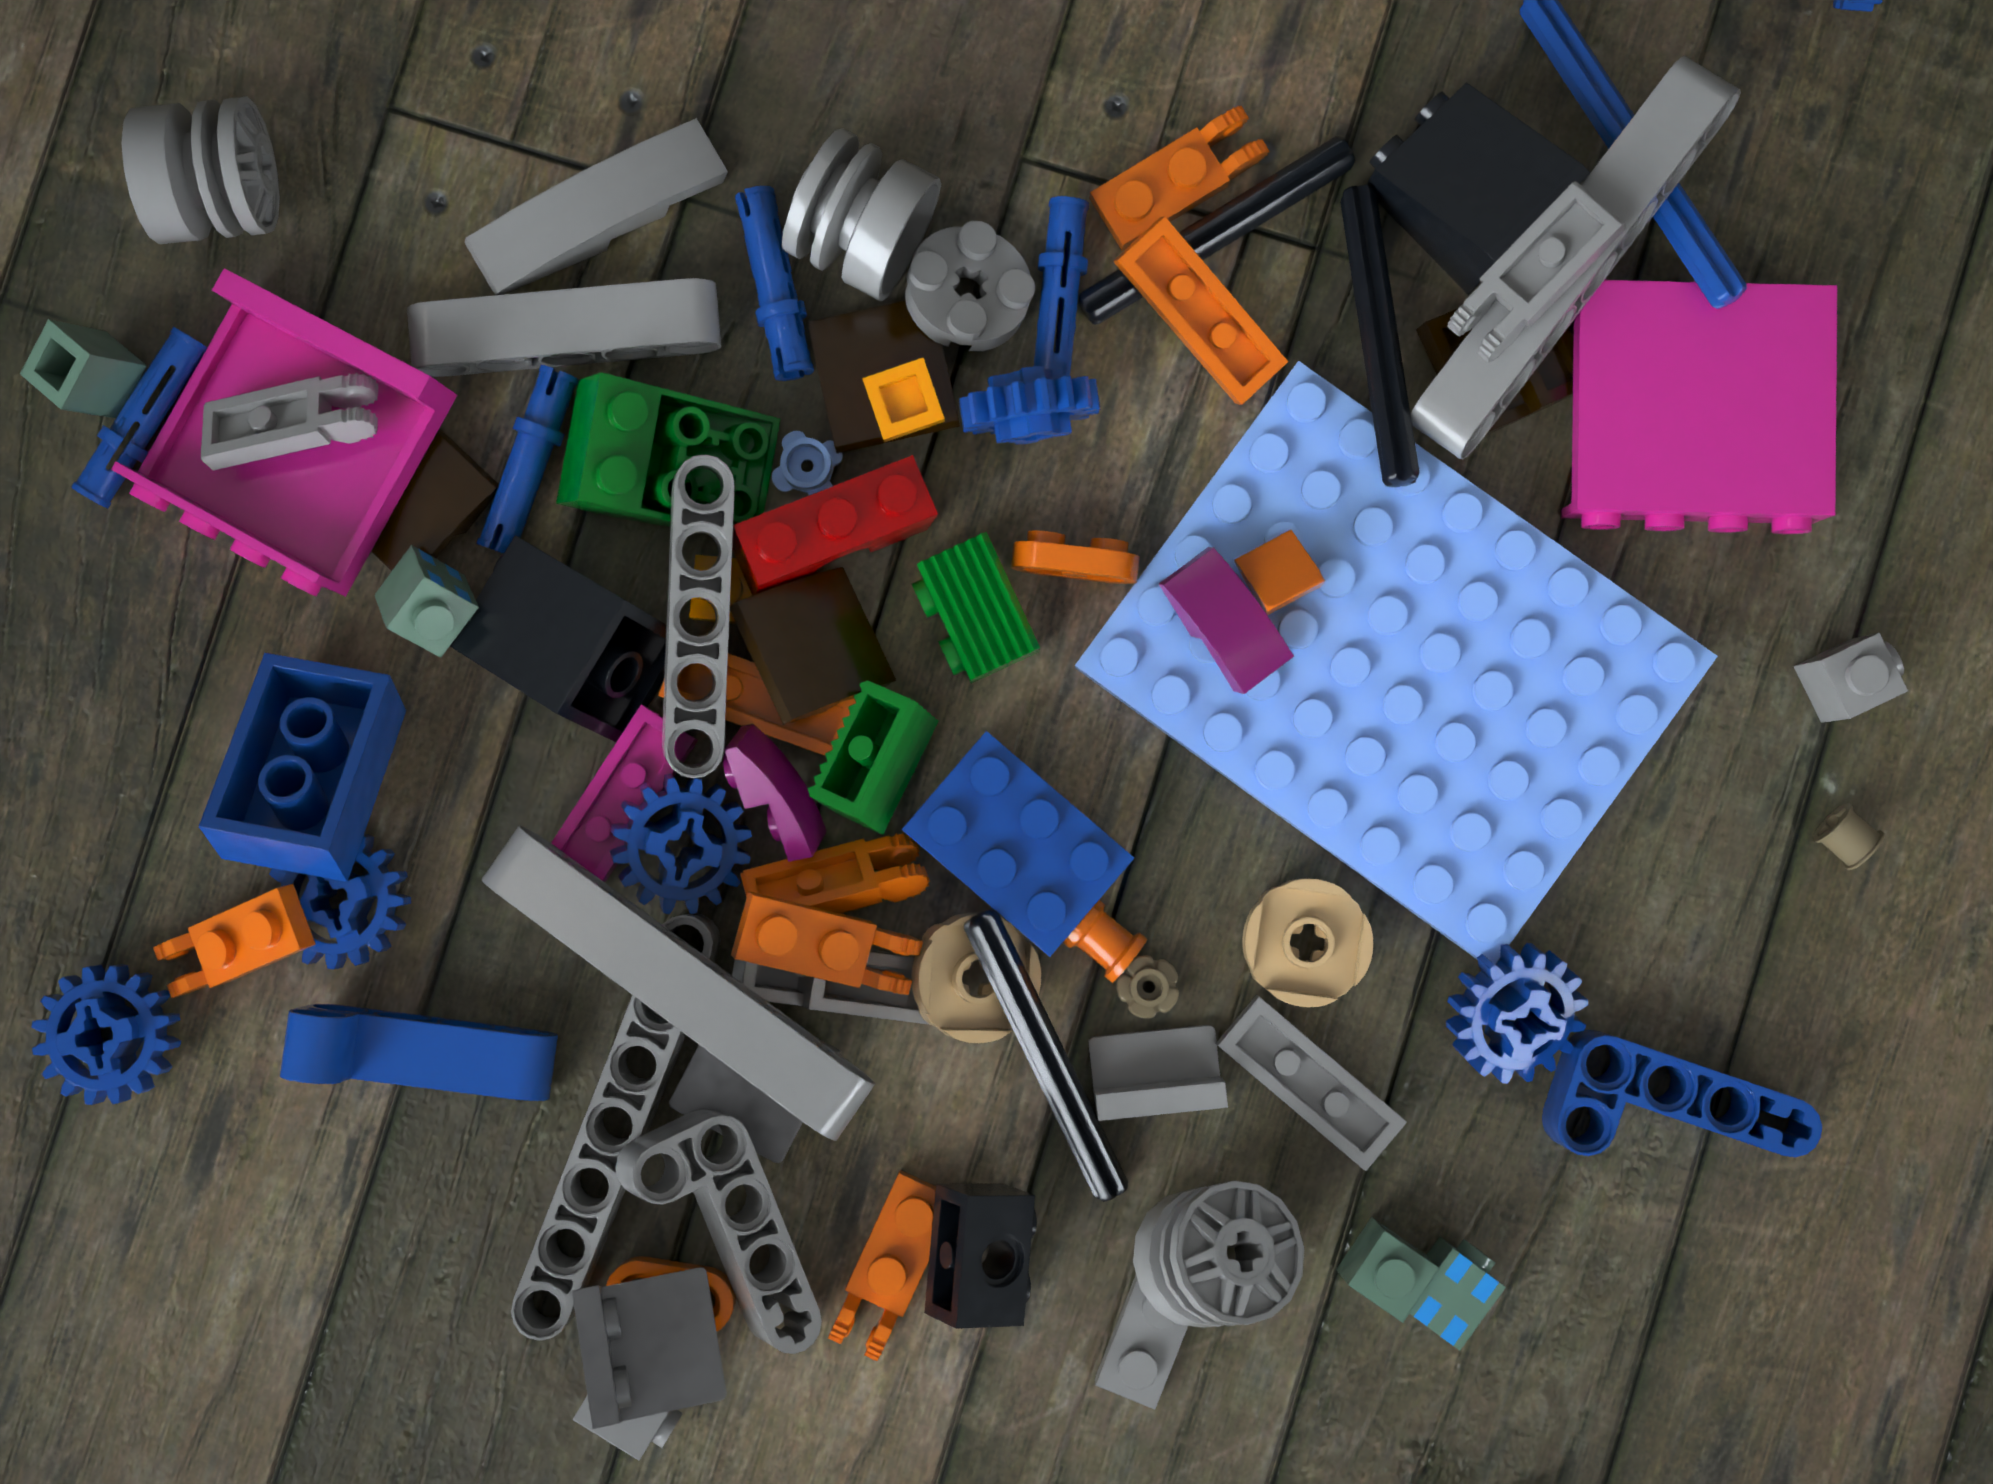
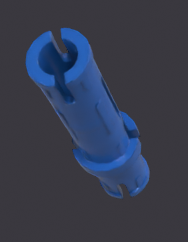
M771 186L750 187L744 189L745 193L738 192L735 195V201L743 225L745 243L758 294L760 308L755 311L759 327H764L775 380H796L803 378L804 374L810 375L814 372L804 333L803 320L807 317L804 301H798L788 253L782 248L783 230L779 220L775 190Z
M1057 196L1049 200L1050 213L1045 253L1039 254L1037 268L1043 272L1039 318L1037 321L1034 366H1044L1046 369L1063 368L1064 376H1070L1080 276L1086 275L1088 268V259L1083 257V247L1089 202L1076 197ZM1066 241V245H1065V255H1064V242ZM1062 271V284L1060 285ZM1058 305H1059L1058 322H1057V332H1056V342H1055V351H1053V349H1054V339H1055V329H1056V320H1057V310H1058Z
M174 326L170 331L171 334L138 381L136 388L111 427L102 426L97 434V437L102 439V441L86 464L78 480L71 486L72 489L107 509L126 479L111 469L106 468L110 459L133 423L139 422L138 428L116 462L129 468H133L137 460L143 463L149 452L145 450L146 446L171 407L177 401L179 394L192 376L207 349L205 345ZM173 365L175 370L146 414L142 413V409L168 368Z
M540 365V373L524 417H516L512 429L518 431L481 536L476 542L478 545L503 554L515 535L521 538L554 445L560 447L564 438V434L559 432L575 386L578 385V378L563 371L558 373L554 368Z

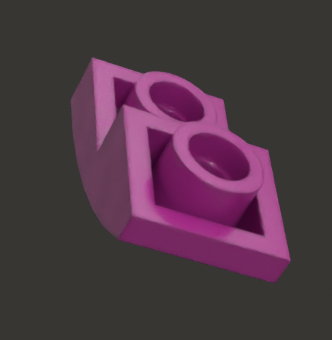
M1214 547L1206 548L1159 583V586L1190 636L1202 639L1234 692L1247 693L1294 657L1263 608Z
M754 724L741 726L724 749L723 767L729 785L733 789L738 788L745 809L769 804L767 809L769 829L776 841H782L788 862L813 857L827 830L813 798L809 795L807 786L787 757L769 737Z

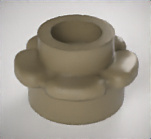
M1150 955L1137 956L1126 968V972L1118 977V997L1122 1002H1127L1129 1011L1137 1017L1153 1018L1157 1012L1166 1013L1175 1006L1178 1000L1179 990L1176 988L1178 974L1174 966L1164 959L1156 961ZM1148 980L1152 981L1155 985L1154 990L1150 993H1146L1143 990V983Z

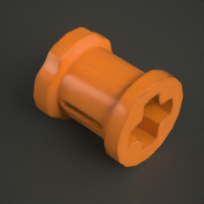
M1098 900L1063 943L1068 948L1074 946L1080 948L1106 969L1104 977L1113 983L1134 960L1145 945L1147 938L1140 932L1132 935L1104 912L1105 904Z

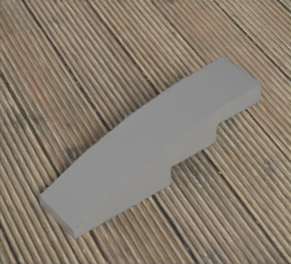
M695 118L609 157L531 198L466 237L465 245L495 295H503L607 251L611 239L665 217L669 206L722 184L728 171L699 121Z

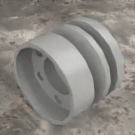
M248 96L224 99L222 104L215 99L197 102L192 115L181 103L141 106L129 109L123 121L121 142L123 167L129 195L136 215L149 238L158 244L199 241L209 236L213 225L216 231L225 238L241 235L244 230L250 235L268 234L274 231L279 218L278 172L266 124L256 104Z
M841 128L835 130L823 143L796 188L783 230L782 248L786 253L798 259L807 256L811 252V264L821 271L830 267L842 251L845 250L841 276L844 283L879 301H883L900 282L914 257L916 249L923 240L939 199L941 181L939 177L904 159L896 161L886 174L878 180L882 158L880 147L869 143L859 150L860 142L857 135Z
M1229 1181L1168 1195L1146 1213L1135 1235L1133 1264L1139 1287L1157 1312L1179 1325L1200 1328L1220 1327L1223 1325H1249L1272 1318L1292 1300L1303 1276L1304 1245L1298 1223L1279 1197L1258 1184ZM1227 1247H1234L1235 1260L1228 1259Z

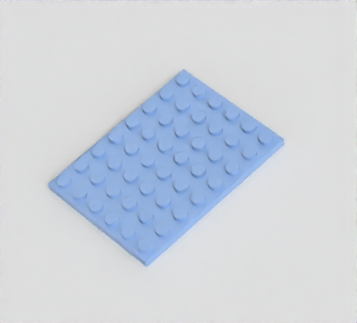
M1298 361L1138 578L1137 583L1133 585L1075 664V668L1477 959L1478 956L1483 954L1496 964L1501 957V945H1510L1718 656L1415 443L1420 473L1416 482L1404 487L1385 486L1382 482L1372 412ZM1292 530L1320 570L1325 582L1320 588L1268 615L1294 657L1247 693L1234 692L1202 639L1190 636L1159 586V583L1206 548L1214 547L1248 588L1234 560L1281 534Z

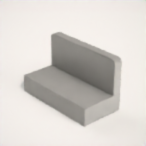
M1198 1025L1092 1036L1088 1044L1095 1112L1098 1121L1228 1108L1226 1083L1220 1076L1214 1027L1211 1025Z

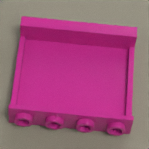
M224 268L212 288L213 292L232 303L139 470L136 471L116 461L111 470L134 482L129 494L164 512H166L170 503L184 510L179 522L214 540L220 531L233 537L235 540L230 550L264 568H266L270 559L285 566L286 569L281 579L316 597L322 587L346 597L458 395L424 372ZM349 373H364L366 376H372V379H376V383H378L377 400H374V404L370 403L368 406L361 405V408L364 407L365 410H371L378 417L377 434H373V438L369 437L367 440L360 439L359 442L350 444L331 440L329 445L214 471L201 460L203 410L206 402L318 376L321 379H327L340 375L348 376ZM332 406V411L343 409Z
M1604 280L1574 319L1571 504L1561 509V518L1581 519V528L1590 530L1617 529L1621 527V520H1645V530L1649 531L1684 529V521L1708 522V531L1716 533L1744 532L1748 530V523H1771L1772 533L1803 534L1812 532V524L1835 516L1837 285L1746 283L1747 289L1739 299L1726 307L1716 309L1711 306L1696 282Z

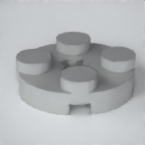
M970 221L964 224L963 227L953 226L939 230L919 245L906 276L905 298L907 309L916 325L935 342L949 347L952 341L959 345H971L969 351H986L1004 344L1020 328L1035 292V282L1030 275L1025 260L1012 244L1001 236L996 235L995 230L989 224L982 221ZM959 278H969L976 281L981 286L979 292L982 298L976 299L971 293L960 296L955 291L960 281Z

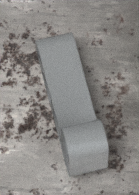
M699 1109L654 1129L624 1146L617 1158L616 1173L618 1181L625 1190L649 1203L660 1205L673 1202L691 1192L694 1193L747 1326L753 1335L779 1351L789 1354L805 1351L814 1344L821 1329L820 1310L749 1133L742 1122L732 1116L714 1110ZM719 1125L723 1135L722 1145L713 1156L705 1158L701 1150L702 1137L709 1128ZM660 1153L665 1163L664 1174L657 1183L645 1187L641 1179L642 1166L652 1155ZM743 1185L747 1195L745 1205L736 1215L728 1216L725 1209L726 1197L736 1186ZM767 1244L770 1251L769 1262L761 1272L752 1275L749 1267L750 1258L757 1248ZM773 1294L775 1300L768 1297L767 1295ZM779 1303L791 1310L783 1315ZM784 1321L785 1326L782 1329L776 1328V1326Z

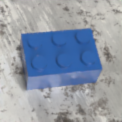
M264 653L198 826L221 859L348 882L406 714L405 706L391 676Z
M987 731L901 829L1049 957H1051L1134 860V857Z

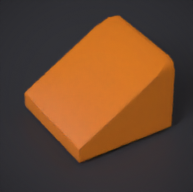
M1292 530L1281 534L1234 560L1252 595L1267 615L1320 588L1325 582L1320 570Z

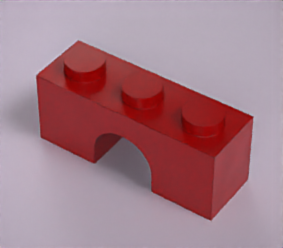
M913 455L733 525L732 550L753 596L774 587L813 575L823 565L849 553L868 548L871 553L924 532L931 526L938 512Z

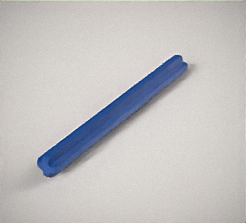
M1523 0V5L1520 8L1521 17L1609 149L1633 118L1634 113L1559 0ZM1678 183L1654 214L1653 218L1711 306L1716 309L1726 307L1742 296L1747 289V284L1681 184Z

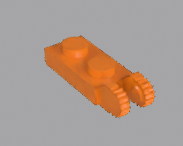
M1242 106L1233 107L1226 113L1221 114L1200 131L1196 127L1090 192V201L1122 251L1128 248L1160 217L1165 216L1172 222L1226 189L1230 180L1242 174L1268 155L1270 151L1263 139L1245 144L1221 164L1210 147L1238 132L1249 120Z
M904 832L902 834L896 833L892 837L888 835L866 842L863 838L818 850L810 858L788 862V859L743 870V873H740L746 897L748 891L836 913H844L882 902V899L896 903L907 900L908 897L914 898L915 895H921V892L926 891V887H929L928 882H930L924 866L921 867L920 863L917 865L911 864L912 861H916L920 850L917 842L907 834H904Z
M294 884L275 888L188 927L189 933L153 947L158 961L177 959L187 955L192 949H195L203 970L175 978L174 982L167 985L171 998H176L206 986L211 988L228 983L316 945Z
M748 891L731 956L737 960L860 988L861 984L887 992L909 995L912 984L911 979L896 971L887 969L883 971L867 967V960L872 944L888 949L896 954L919 956L923 941L905 934L877 928V925L869 920Z
M902 1170L898 1172L845 1288L848 1294L837 1315L828 1339L841 1344L843 1339L848 1337L856 1320L855 1314L861 1300L869 1301L884 1309L877 1326L872 1328L865 1344L866 1351L864 1356L878 1361L898 1316H904L929 1262L936 1186Z

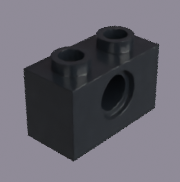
M1003 1183L936 1184L925 1314L956 1329L1024 1326L1025 1307L1031 1293V1280L1029 1276L1031 1239L1037 1227V1216L1034 1209L1035 1195ZM989 1245L988 1255L982 1263L983 1253Z

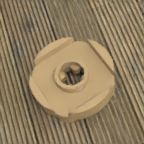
M1310 878L1293 879L1266 890L1250 910L1243 930L1242 945L1244 958L1250 968L1253 979L1275 998L1294 1006L1320 1007L1338 1000V997L1346 994L1352 986H1356L1361 981L1372 959L1373 933L1366 915L1362 913L1359 904L1343 888L1327 881ZM1304 924H1314V934L1324 938L1323 950L1312 951L1310 960H1299V949L1290 946L1292 934H1300Z
M979 912L958 914L950 917L943 923L934 924L928 928L922 937L923 945L920 955H915L911 973L914 999L918 1004L919 1013L923 1020L935 1026L945 1035L968 1043L993 1042L1012 1032V1030H1009L1011 1025L990 982L980 984L978 994L970 995L969 985L962 982L963 972L970 969L971 962L979 960L964 930V924ZM1001 917L1039 996L1041 967L1038 954L1032 944L1026 942L1022 933Z

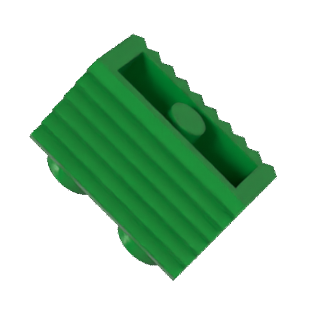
M987 532L980 533L976 537L970 538L963 543H959L952 548L917 563L922 579L911 583L926 617L929 618L939 614L949 636L939 640L938 643L954 676L965 671L972 684L1040 652L1039 643Z
M867 680L860 683L862 692L854 695L856 704L848 707L850 715L842 718L845 727L837 730L839 738L831 741L833 750L825 753L827 762L819 765L821 774L814 776L816 785L809 787L808 792L811 798L837 815L883 835L939 720L935 719L918 702Z

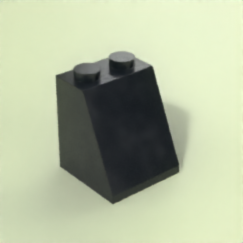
M1466 82L1451 98L1443 91L1437 94L1415 117V121L1420 127L1405 141L1396 134L1382 146L1369 162L1375 170L1367 185H1371L1376 190L1378 203L1469 295L1481 284L1480 278L1568 186L1572 182L1574 183V181L1581 184L1589 176L1590 172L1582 163Z
M516 535L505 553L496 562L493 573L476 599L479 608L450 645L451 648L554 713L614 742L618 741L640 705L648 707L665 676L666 624Z

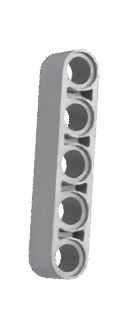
M674 279L420 302L407 307L411 366L431 377L540 368V365L559 367L694 355L713 352L721 348L716 283L707 279Z
M706 454L693 456L682 464L674 475L671 496L662 748L664 757L671 768L681 776L689 778L705 777L717 768L722 760L725 738L735 485L733 474L727 464L718 457ZM703 468L716 474L720 481L721 491L715 502L703 505L689 498L685 491L684 483L686 475L694 469ZM691 534H706L717 545V561L708 570L700 571L693 569L687 565L683 558V543ZM692 598L705 599L715 610L716 619L714 626L704 635H690L680 624V610L685 602ZM689 664H703L710 670L713 677L711 691L700 700L685 699L677 688L678 674ZM698 729L705 732L710 739L711 747L709 754L698 764L690 765L683 763L675 756L674 746L676 739L686 730Z

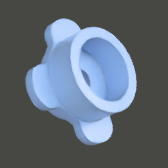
M792 431L785 435L782 440L784 450L781 454L780 466L774 469L772 473V481L776 488L782 492L795 489L812 495L832 487L830 480L834 467L840 464L843 459V453H836L834 441L828 440L821 443L816 439L806 437L801 431ZM804 461H811L813 463V469L810 472L802 470L801 466Z

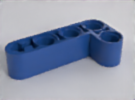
M311 1004L289 1010L280 1077L290 1081L312 1084H336L349 1079L515 1100L546 1101L550 1099L558 1034L535 1029L353 1006Z
M1595 1030L1577 1032L1568 1039L1574 1048L1571 1054L1561 1053L1542 1113L1543 1127L1550 1139L1577 1155L1584 1156L1599 1154L1610 1146L1615 1137L1626 1102L1788 1157H1799L1808 1154L1816 1147L1822 1133V1123L1819 1114L1813 1106L1803 1100ZM1605 1045L1609 1050L1610 1065L1601 1076L1592 1078L1586 1067L1587 1057L1595 1047ZM1665 1066L1670 1073V1086L1662 1096L1653 1098L1648 1089L1649 1077L1658 1067ZM1726 1087L1731 1096L1730 1107L1727 1113L1714 1119L1710 1111V1100L1716 1091ZM1585 1106L1590 1113V1126L1580 1137L1570 1138L1566 1130L1567 1118L1576 1108ZM1760 1110L1789 1119L1786 1131L1777 1130L1756 1122Z

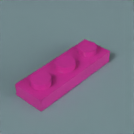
M642 704L551 842V844L603 882L607 881L618 864L613 863L610 850L624 845V841L613 836L610 831L612 824H628L630 818L621 807L622 802L626 800L639 806L645 800L641 794V784L646 782L657 793L664 790V775L672 774L674 777L677 773L671 768L663 754V717ZM687 732L681 733L676 739L674 746L677 759L684 762L698 739Z

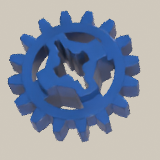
M1044 366L1021 368L1019 371L990 376L987 379V391L970 392L967 397L959 398L964 433L972 432L977 435L990 432L991 435L995 434L996 443L1010 442L1016 445L1036 443L1040 440L1058 436H1067L1072 433L1071 420L1087 419L1089 415L1099 414V410H1101L1096 379H1089L1088 376L1071 379V376H1064L1063 368L1046 369Z
M665 774L663 781L664 790L655 793L653 788L644 782L640 785V789L645 800L639 806L626 800L622 802L621 807L630 819L628 824L617 823L611 825L610 831L612 835L624 841V845L610 850V856L613 863H629V866L618 877L624 887L638 882L641 883L636 894L641 904H647L655 895L660 896V908L663 913L670 914L675 907L676 900H683L690 914H695L698 910V898L706 895L715 905L722 902L717 889L722 882L734 887L739 886L741 882L731 869L734 864L750 863V855L737 847V843L752 837L751 830L746 825H733L732 822L738 819L744 811L736 801L727 803L722 807L720 806L726 791L719 784L716 783L705 794L702 792L703 786L700 777L689 778L686 787L679 788L673 775ZM673 805V810L670 814L657 822L648 821L660 809ZM703 808L711 812L718 820L722 838H717L714 834L705 833L702 829L704 819L702 814ZM682 831H687L695 844L693 848L683 847L679 857L675 858L667 841L679 840ZM638 849L644 850L647 854L658 856L660 859L658 868L660 873L659 879L653 877L642 866ZM705 866H712L711 870L704 876L689 882L691 875Z
M364 834L355 859L369 874L359 876L351 872L348 882L307 875L309 882L301 899H299L308 924L315 922L326 927L330 938H336L337 942L319 936L310 928L316 945L303 951V963L307 965L317 963L324 954L328 969L343 968L347 955L355 966L368 963L370 958L367 946L377 952L387 951L392 946L384 932L386 930L397 931L405 928L406 923L400 917L394 915L396 907L411 904V897L397 894L395 885L408 877L407 872L389 871L387 865L395 855L391 849H382L374 854L371 852L374 843L373 836ZM272 868L269 875L280 882L281 887L294 884L299 898L306 874ZM337 889H345L348 900L340 903L338 909H332L329 898L337 894ZM377 899L376 912L369 924L367 915L374 900Z
M1526 943L1521 953L1518 954L1508 944L1501 945V957L1496 964L1481 954L1477 957L1478 966L1481 971L1475 977L1464 972L1459 975L1458 978L1467 988L1464 995L1455 994L1448 997L1447 1002L1459 1015L1446 1020V1027L1457 1037L1452 1043L1453 1047L1482 1076L1485 1077L1491 1072L1501 1083L1508 1084L1514 1071H1516L1526 1082H1530L1534 1078V1066L1542 1064L1552 1072L1557 1069L1553 1055L1558 1050L1571 1054L1574 1046L1567 1040L1570 1032L1585 1031L1586 1024L1575 1016V1012L1589 1006L1588 999L1576 990L1582 983L1580 977L1567 967V963L1550 950L1544 954L1532 943ZM1545 982L1548 985L1549 991L1544 988ZM1482 1025H1486L1484 1033L1491 1039L1489 1044L1485 1041Z
M125 964L109 966L107 972H105L102 965L82 968V979L77 975H72L58 980L64 995L52 994L43 996L40 1002L51 1014L49 1018L32 1021L31 1028L46 1033V1042L33 1047L32 1052L33 1055L40 1056L49 1054L52 1063L45 1068L42 1075L45 1079L59 1075L65 1078L60 1094L67 1097L78 1094L85 1089L84 1100L86 1105L104 1102L107 1096L113 1105L130 1100L132 1090L137 1094H141L153 1089L155 1086L149 1073L160 1075L171 1070L173 1066L162 1054L165 1050L180 1047L181 1040L167 1035V1026L173 1025L181 1019L178 1013H163L161 1006L170 997L168 990L154 993L148 991L153 975L146 972L135 974L129 979V968ZM124 998L127 999L137 1009L138 1012L125 1005ZM75 1011H76V1012H77V1016H76V1018L74 1019V1021H73L72 1024H71V1020H72L73 1015H74V1013H75ZM111 1027L113 1039L103 1041L101 1029ZM144 1040L141 1054L137 1059L136 1051ZM78 1059L88 1064L89 1069L86 1068Z

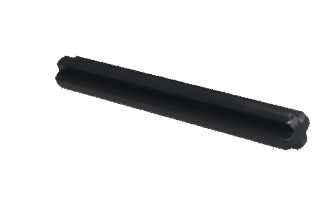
M1335 136L1179 233L1198 256L1204 260L1351 170L1356 161L1353 151L1343 137ZM1118 269L1082 291L1078 301L1085 316L1092 324L1096 325L1138 301L1143 296L1122 271Z
M1371 185L1351 186L1343 191L1340 203L1382 482L1387 487H1404L1414 484L1420 472L1377 194Z
M991 910L978 913L964 924V930L1094 1197L1103 1202L1112 1200L1124 1193L1128 1188V1180L1098 1121L1000 915L996 911Z

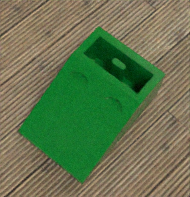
M603 372L578 380L556 504L615 518L670 527L674 475L688 459L693 456L706 454L718 457L727 464L733 474L735 485L733 525L764 513L781 418ZM700 468L694 469L686 475L684 485L690 499L703 505L711 504L717 500L720 495L721 486L716 474L710 470Z

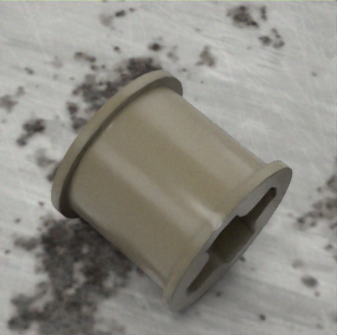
M1850 803L1839 806L1829 814L1813 835V840L1816 843H1822L1842 860L1847 870H1854L1865 863L1878 850L1885 838V833L1882 830H1875L1853 810V805Z

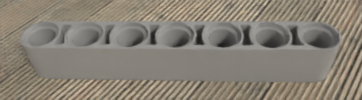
M1686 56L1681 57L1673 64L1581 185L1625 223V231L1530 328L1525 326L1518 338L1498 358L1488 363L1477 354V349L1480 347L1484 337L1510 312L1495 299L1488 312L1472 328L1416 403L1411 412L1413 427L1462 460L1478 446L1723 126L1739 100L1740 89Z
M518 826L482 877V882L496 894L823 1136L837 1141L876 1084L867 1074L556 846L528 828Z
M687 913L672 917L662 924L674 934L683 924L691 925L698 929L704 941L702 954L715 963L720 949L721 938L719 929L711 919L703 914ZM633 995L512 1302L511 1315L513 1324L521 1334L529 1339L539 1341L551 1339L559 1334L574 1318L575 1309L572 1290L589 1286L626 1191L617 1179L616 1163L618 1155L623 1147L632 1140L649 1132L686 1034L667 1020L657 1016L651 1008ZM642 1046L652 1052L657 1064L652 1078H638L631 1073L626 1061L631 1047ZM619 1107L629 1114L633 1124L632 1133L629 1137L617 1138L608 1133L603 1122L604 1112L607 1108ZM595 1168L605 1175L609 1185L606 1197L595 1198L585 1193L580 1183V1175L583 1169ZM570 1229L577 1232L584 1241V1256L573 1258L563 1254L557 1245L558 1230ZM545 1290L554 1294L560 1302V1316L550 1318L540 1314L534 1306V1291Z

